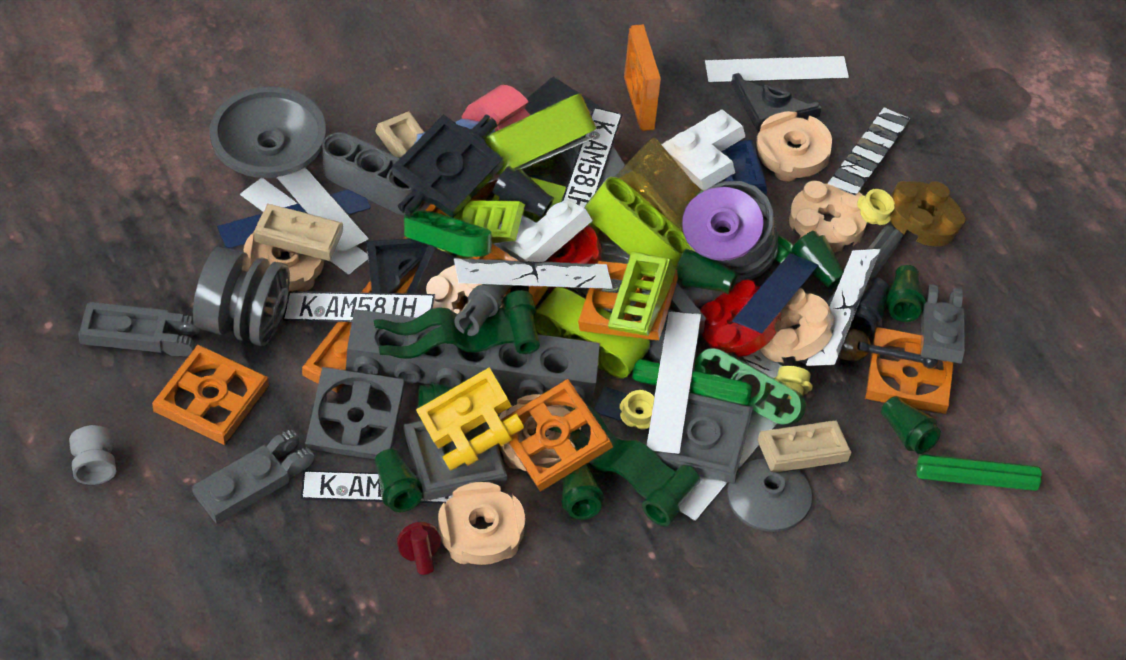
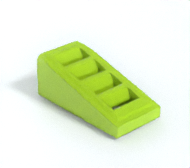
M469 201L454 218L489 229L492 232V244L515 241L525 204L520 201ZM502 216H504L501 229H499Z
M631 252L608 323L609 329L649 336L676 271L669 258ZM643 275L655 277L654 282L641 279ZM637 288L651 290L650 295L635 292ZM631 301L647 303L645 308L629 306ZM625 314L642 316L641 323L623 320Z

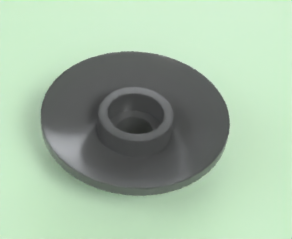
M765 458L752 460L740 466L735 483H729L727 490L729 505L737 518L746 525L764 532H781L797 526L807 516L812 502L810 485L798 469L777 473L771 472ZM766 486H773L777 489L771 490L768 489Z

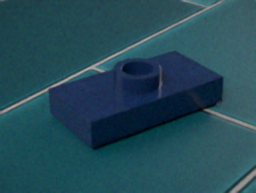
M753 140L736 142L721 151L732 160L735 173L725 178L723 182L742 181L756 186L767 196V185Z

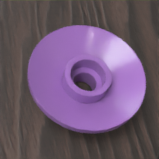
M716 187L703 191L690 201L683 215V233L688 244L700 255L713 260H733L750 252L759 242L763 232V215L756 201L745 192L730 187ZM719 227H727L730 231L727 233H719L716 232V229Z

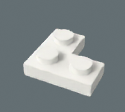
M721 109L684 132L677 134L672 139L661 144L660 147L665 159L700 189L705 191L735 173L732 160L721 151L745 138L743 126Z
M566 198L564 201L553 205L548 210L547 215L537 223L522 215L516 240L495 243L494 245L518 261L544 262L593 220L585 208Z

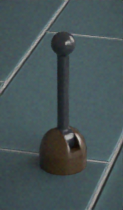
M849 328L839 353V359L848 361H859L870 352L923 363L928 369L935 368L939 363V360L924 358L920 354L871 345L868 336L863 331Z

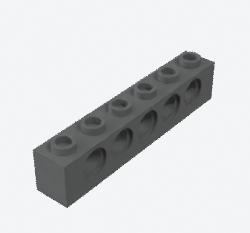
M354 309L347 347L346 371L404 379L405 383L430 384L434 382L454 388L490 367L505 395L524 397L533 394H544L568 379L584 403L591 407L597 378L600 343L538 335L540 347L531 354L517 353L514 343L497 345L481 352H466L453 344L444 343L431 348L419 357L401 359L389 355H380L379 347L385 345L409 346L418 342L430 331L441 325L431 326L415 335H397L384 329L375 328L373 320L383 319L395 323H405L416 319V317Z

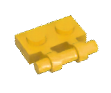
M490 367L416 409L438 449L452 441L457 447L442 456L450 471L464 463L467 466L479 460L477 457L479 454L498 443L502 447L512 441L510 436L525 428L517 414L502 422L498 417V414L509 409L512 405ZM487 422L490 429L469 441L467 440L465 433Z

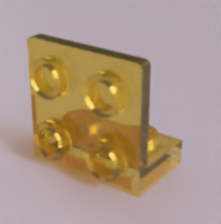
M656 138L648 140L615 176L630 185L681 231L683 230L682 221L685 209L700 190Z

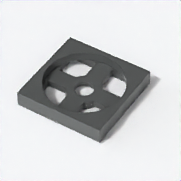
M322 367L305 443L306 447L310 450L374 460L381 451L392 449L405 387L404 379ZM340 384L353 386L351 399L344 405L326 402L327 394ZM371 388L382 390L387 395L391 403L390 412L371 409L370 405L367 404ZM354 408L361 409L364 412L363 419L359 422L350 421L348 419L350 410ZM322 420L341 423L344 428L341 443L334 441L325 433L321 426ZM369 427L386 429L374 441L359 445L361 432Z

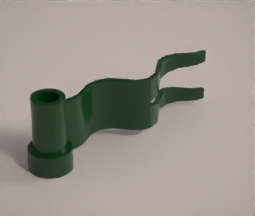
M514 291L504 296L498 312L488 317L479 332L472 336L467 334L473 323L469 325L463 334L455 325L457 313L442 307L430 309L416 319L405 323H395L383 319L373 320L375 328L404 336L415 335L431 326L441 325L430 331L418 342L409 346L385 345L379 347L380 355H389L401 359L419 357L431 348L444 343L453 344L466 352H481L497 345L514 343L517 353L531 354L540 347L533 318L536 313L532 294L527 291Z
M563 405L571 411L575 410V408ZM586 405L613 446V448L591 460L588 464L596 470L613 471L623 476L646 499L642 503V509L646 516L657 525L669 526L680 512L679 506L700 483L699 474L688 465H681L675 472L665 465L647 445L639 441L617 438L609 431L600 415L592 407ZM551 427L548 429L554 432H558L560 434L562 433L561 429L558 427ZM576 429L570 433L569 440L575 445L577 450L588 445L589 439L583 431Z

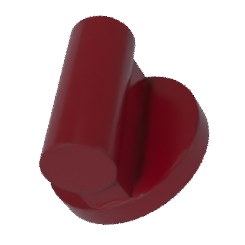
M427 522L409 524L402 529L397 538V547L400 554L409 561H415L419 574L428 575L434 571L432 556L438 551L441 544L437 528Z

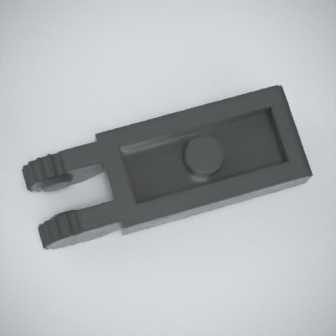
M929 284L925 299L926 303L924 304L921 317V357L961 364L965 352L964 308H961L963 290L953 288L949 297V303H937L939 297L938 285Z
M89 302L85 309L78 337L80 344L160 353L164 351L170 356L188 357L196 346L195 341L192 338H188V336L193 337V335H197L199 328H196L193 323V316L168 313V310Z
M292 429L284 431L283 434L275 436L267 446L259 447L193 485V494L214 522L219 524L288 484L289 479L313 464L315 456L306 447L288 455L284 462L280 464L278 459L291 452L300 443L299 435Z

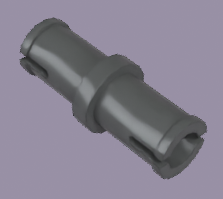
M482 284L473 288L468 296V303L455 317L457 329L464 334L469 325L473 323L467 335L477 334L486 319L498 312L501 307V299L513 285Z

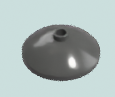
M257 87L232 96L217 109L210 124L211 145L221 162L238 173L259 178L285 176L303 169L320 154L322 143L326 138L325 118L315 102L302 93L283 87Z

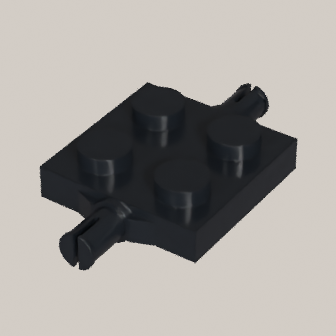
M443 114L392 166L393 175L412 190L398 204L399 210L402 213L405 212V215L410 217L423 202L435 205L449 217L454 218L503 167L504 158L490 149L484 141L498 126L493 118L490 119V116L486 114L473 129H469L456 124Z

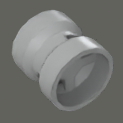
M90 425L76 429L71 433L69 442L71 454L75 456L72 461L74 479L77 482L88 485L102 484L112 479L116 474L115 458L111 454L113 449L111 431L102 426Z

